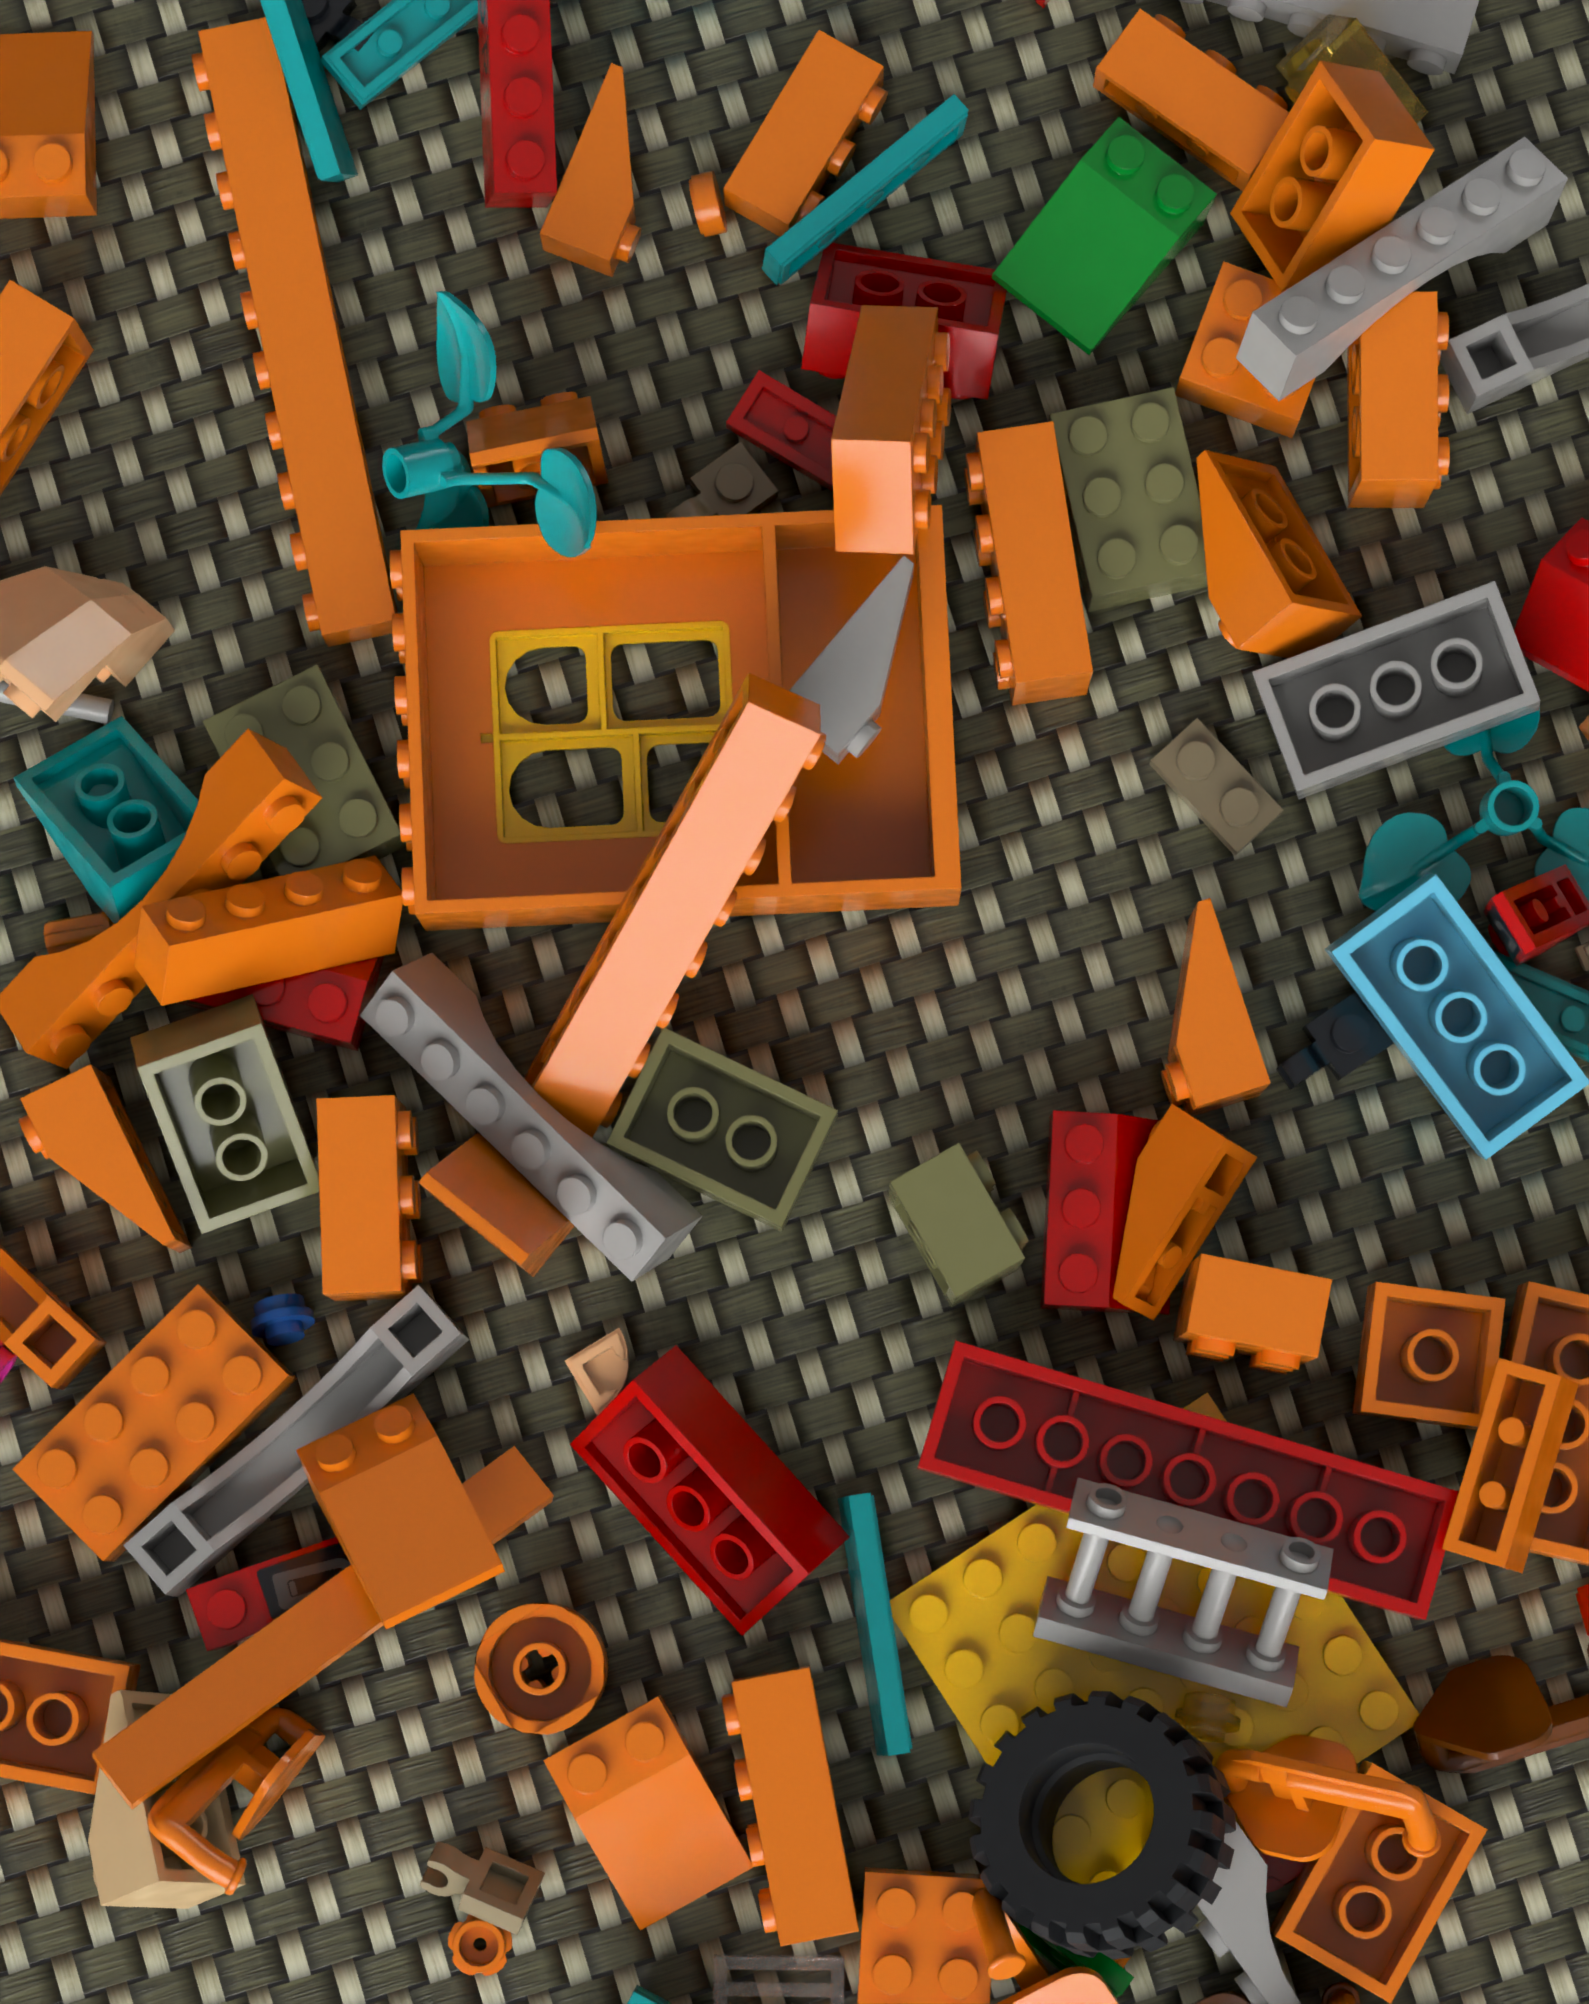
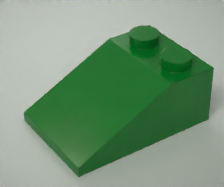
M1118 117L1077 163L994 271L991 278L1086 354L1090 355L1203 226L1217 193Z

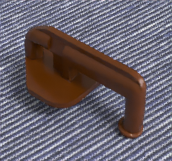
M1588 1643V1647H1587L1588 1657H1589V1643ZM1497 1655L1456 1667L1446 1675L1414 1722L1413 1726L1419 1753L1424 1762L1437 1771L1477 1773L1588 1738L1589 1694L1548 1707L1529 1666L1514 1656Z

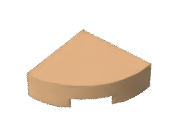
M617 1328L565 1360L566 1365L597 1416L623 1390L628 1377L629 1351L620 1328Z

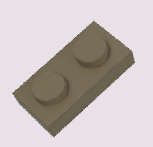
M1198 718L1150 760L1149 765L1234 856L1240 853L1284 811Z

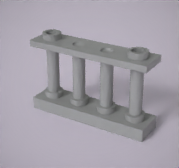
M1078 1478L1066 1528L1083 1532V1536L1069 1581L1047 1576L1033 1636L1287 1708L1294 1687L1299 1646L1285 1643V1639L1301 1594L1325 1600L1334 1549L1314 1544L1305 1538L1285 1536L1128 1492L1112 1484L1096 1483ZM1109 1540L1147 1550L1132 1599L1094 1589ZM1173 1558L1211 1568L1195 1617L1157 1607ZM1237 1576L1275 1586L1259 1635L1221 1625Z

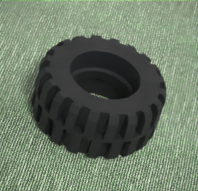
M1092 1691L1088 1696L1087 1702L1074 1693L1057 1697L1054 1700L1056 1711L1047 1714L1037 1706L1021 1717L1026 1728L1017 1736H1014L1007 1730L994 1744L996 1748L1002 1751L994 1766L983 1762L976 1779L978 1783L985 1787L983 1798L972 1799L969 1811V1820L981 1827V1834L973 1835L970 1838L973 1859L986 1866L980 1877L988 1892L1003 1902L1001 1908L1016 1922L1052 1944L1060 1945L1074 1954L1094 1958L1098 1952L1111 1959L1131 1958L1134 1952L1133 1947L1138 1945L1148 1952H1152L1168 1945L1165 1932L1170 1928L1175 1927L1185 1934L1199 1921L1192 1912L1201 1899L1212 1905L1222 1887L1213 1882V1878L1218 1867L1230 1869L1234 1849L1224 1843L1225 1833L1236 1831L1235 1810L1224 1802V1798L1231 1792L1224 1773L1213 1766L1212 1761L1214 1757L1207 1748L1166 1713L1159 1712L1148 1702L1133 1696L1122 1700L1111 1691ZM1119 1767L1130 1768L1138 1772L1148 1782L1154 1803L1152 1829L1143 1850L1131 1865L1107 1880L1092 1884H1080L1068 1879L1057 1866L1052 1846L1053 1826L1062 1802L1077 1784L1096 1772Z

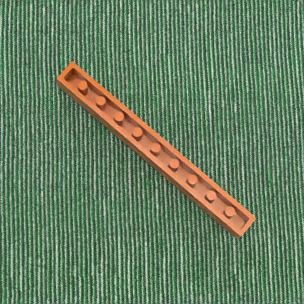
M266 17L198 31L202 52L192 54V63L199 91L210 90L214 112L204 114L205 127L211 150L222 149L226 171L216 173V180L223 209H234L239 231L228 233L229 244L236 270L247 268L251 291L240 293L241 303L248 330L259 328L263 351L252 353L260 390L271 388L276 411L265 413V420L272 449L283 448L288 471L277 473L285 511L296 509L300 532L289 535L297 571L308 569L313 593L302 595L308 628L310 632L320 630L328 647L392 634V613H398L391 586L390 571L291 94Z

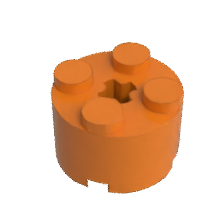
M543 1602L521 1605L505 1612L486 1630L475 1658V1686L486 1709L500 1723L516 1731L532 1735L558 1733L583 1720L599 1702L608 1678L606 1648L596 1628L577 1611L555 1603ZM535 1650L542 1657L554 1655L558 1662V1666L551 1671L554 1682L548 1687L542 1679L530 1681L526 1676L525 1671L533 1665L529 1655Z

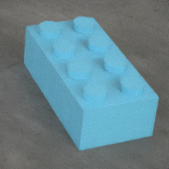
M1426 873L1325 948L1330 958L1474 1152L1483 1159L1487 1160L1589 1084L1586 1075L1437 874Z

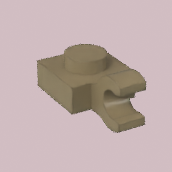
M740 441L690 478V485L698 495L675 507L666 517L755 514L778 497V489Z
M437 1842L427 1862L428 1868L421 1880L420 1886L427 1892L437 1896L446 1897L462 1894L458 1910L518 1935L538 1893L545 1872L485 1847L478 1861L463 1854L452 1845Z

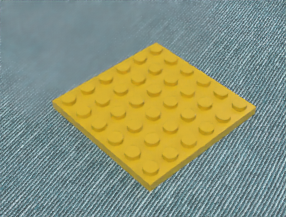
M1208 1392L1183 1408L1226 1421ZM1034 1505L890 1600L892 1618L984 1761L991 1766H994L1002 1753L994 1744L1006 1730L1017 1736L1026 1728L1021 1720L1023 1715L1037 1706L1047 1714L1056 1711L1054 1707L1055 1698L1072 1693L1085 1702L1088 1701V1696L1092 1691H1111L1122 1700L1133 1696L1148 1702L1159 1712L1166 1713L1198 1739L1214 1757L1212 1761L1213 1766H1215L1218 1756L1226 1750L1241 1748L1262 1752L1293 1735H1306L1338 1742L1351 1751L1358 1764L1412 1728L1419 1716L1418 1711L1343 1597L1328 1592L1325 1600L1301 1594L1285 1639V1643L1299 1646L1294 1687L1287 1708L1034 1637L1033 1632L1047 1576L1069 1581L1083 1536V1532L1066 1528L1069 1514L1039 1505ZM1109 1540L1094 1589L1132 1599L1147 1550ZM1173 1558L1157 1607L1195 1617L1211 1568ZM1237 1576L1221 1625L1259 1635L1275 1586ZM1124 1767L1102 1770L1082 1780L1066 1796L1055 1818L1052 1846L1057 1866L1068 1879L1080 1884L1101 1882L1125 1870L1139 1856L1149 1838L1154 1817L1152 1792L1143 1776L1130 1768ZM1225 1797V1798H1224V1802H1225L1228 1806H1230V1804H1229L1227 1798ZM1235 1815L1237 1824L1240 1826V1828L1242 1829V1831H1243V1832L1245 1833V1835L1247 1836V1834H1246V1832L1244 1831L1242 1825L1240 1824V1822H1239L1237 1816Z

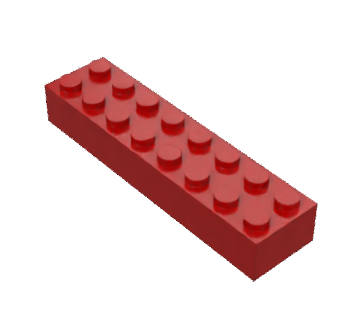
M956 1340L917 1469L1066 1514L1070 1512L1077 1479L1082 1478L1096 1483L1112 1484L1128 1492L1285 1536L1305 1538L1314 1544L1334 1549L1328 1593L1421 1620H1426L1446 1551L1442 1549L1459 1493V1491Z

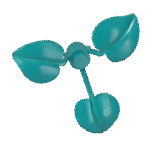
M436 292L438 373L445 395L449 400L458 402L455 410L432 426L419 428L417 431L418 442L388 448L385 451L382 469L389 491L398 499L425 494L424 506L416 530L483 527L489 525L488 507L483 494L474 485L528 484L538 489L535 499L536 518L542 536L548 545L565 557H576L584 554L591 548V542L594 538L597 508L590 477L575 455L563 448L546 449L541 456V475L536 472L471 473L466 458L457 450L455 445L439 439V435L472 413L474 401L484 402L491 398L496 382L497 366L494 345L482 321L471 309L450 292Z
M1540 707L1536 712L1444 745L1448 752L1456 756H1468L1481 751L1484 765L1496 780L1497 786L1490 789L1480 802L1479 815L1481 820L1450 840L1447 839L1443 825L1437 819L1427 814L1407 812L1385 821L1371 837L1365 852L1358 893L1359 899L1364 906L1374 911L1378 910L1426 873L1437 874L1458 902L1470 884L1471 871L1468 863L1455 850L1487 830L1495 835L1511 836L1527 828L1530 829L1539 844L1547 847L1535 862L1534 877L1566 864L1589 902V808H1571L1564 811L1557 818L1551 837L1543 829L1542 820L1537 817L1539 813V800L1535 791L1526 783L1511 780L1510 773L1501 768L1493 755V751L1501 754L1514 753L1530 741L1538 728Z

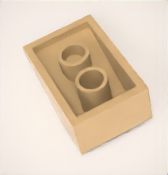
M119 1690L112 1693L103 1744L172 1694ZM99 1767L88 1845L93 1865V1878L98 1890L101 1906L189 1909L225 1893V1888L203 1876L156 1839L147 1825V1816L153 1805L183 1773L131 1810ZM225 1788L190 1827L219 1850L239 1860L240 1854L237 1839L232 1835L234 1825ZM244 1874L237 1888L246 1885Z

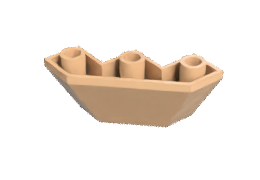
M47 566L0 580V683L4 680L9 685L3 694L32 719L42 710L52 720L57 722L94 678L104 683L112 675L126 687L175 630L165 616L140 595L120 582L98 579L97 577Z

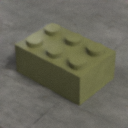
M1174 387L1050 414L1048 422H1054L1073 548L1088 612L1208 586L1200 496Z
M318 665L203 720L220 758L249 728L287 748L322 796L317 805L304 817L302 823L291 831L269 854L279 876L375 855L378 859H381L406 846V842H401L400 827Z
M253 994L130 1037L137 1070L201 1234L319 1192V1172L315 1158Z
M664 1028L661 1029L611 1132L607 1145L611 1150L638 1164L655 1170L665 1177L783 1232L838 1118V1110Z
M960 1143L890 1181L888 1192L890 1202L951 1308L1017 1271L1025 1259L1022 1253L1024 1251L1023 1248L1029 1242L1012 1210L1007 1208L999 1213L990 1196L996 1183L978 1151L976 1150L966 1155Z

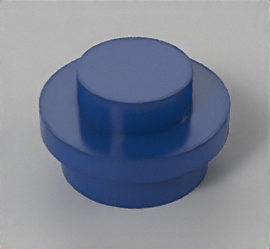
M295 1293L279 1294L264 1298L253 1306L255 1317L250 1321V1327L253 1336L266 1338V1342L269 1345L281 1346L303 1339L305 1336L304 1330L310 1328L315 1323L313 1310L306 1307L302 1295Z

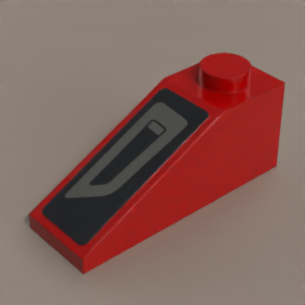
M1566 864L1498 893L1490 899L1483 911L1490 922L1488 931L1494 945L1503 955L1511 957L1516 966L1539 956L1589 925V902Z
M337 1537L186 1589L206 1650H219L249 1639L351 1565Z

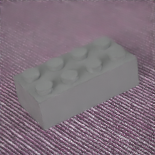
M1495 581L1252 672L1298 800L1539 710L1541 701Z

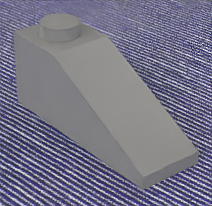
M906 556L899 560L789 690L820 704L821 732L826 734V742L822 752L836 764H839L849 752L856 758L861 756L882 729L875 721L881 713L913 579L914 563Z

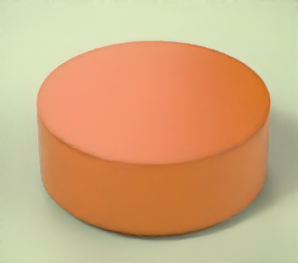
M714 171L692 175L691 179H689V189L700 233L705 237L726 233L728 231L726 215Z

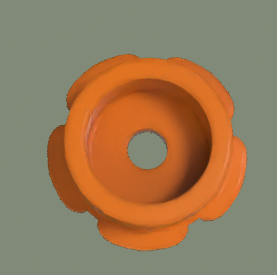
M470 1914L464 1922H457L452 1927L448 1936V1946L453 1950L452 1961L461 1972L467 1975L482 1973L484 1976H490L499 1972L507 1962L505 1955L511 1950L513 1944L511 1932ZM477 1938H483L486 1941V1948L483 1950L476 1949L474 1941Z

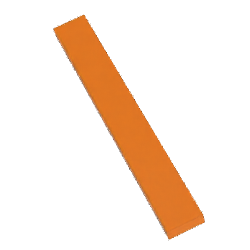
M515 1446L462 1483L493 1545L550 1504L554 1497L553 1493ZM351 1565L346 1567L92 1752L94 1761L131 1810L383 1626Z

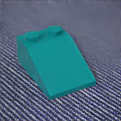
M122 716L14 777L17 788L92 899L114 924L146 896L165 872L186 835L198 804V799Z

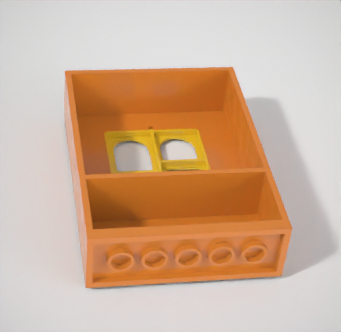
M931 505L929 529H918L914 554L836 552L834 510L596 521L591 548L584 554L576 557H565L554 551L542 536L538 524L400 530L401 550H390V578L392 589L396 588L397 600L403 601V613H392V637L394 651L399 652L400 664L405 663L406 676H395L394 694L396 714L401 715L402 726H408V739L397 740V767L399 779L403 778L405 789H410V803L399 805V826L401 842H406L407 852H412L413 867L402 868V897L404 906H408L409 914L416 915L425 931L611 922L666 823L655 821L649 812L647 755L650 749L659 745L710 743L748 673L790 690L903 556H906L914 563L913 579L881 713L875 721L882 729L871 745L858 758L849 752L839 764H836L822 752L811 770L802 767L793 783V786L796 787V794L788 814L781 823L772 820L763 836L766 839V847L758 867L752 875L742 873L733 889L737 892V897L729 917L959 905L962 886L942 505ZM710 641L715 644L718 650L720 709L714 716L623 721L616 717L613 711L611 655L614 648L623 644ZM578 647L584 652L586 657L588 702L586 718L579 723L544 725L531 723L517 715L508 702L505 690L507 674L515 661L527 652L542 648ZM613 748L620 753L622 759L624 814L621 821L617 824L555 828L535 826L521 818L512 805L509 792L512 775L518 765L532 754L552 750Z

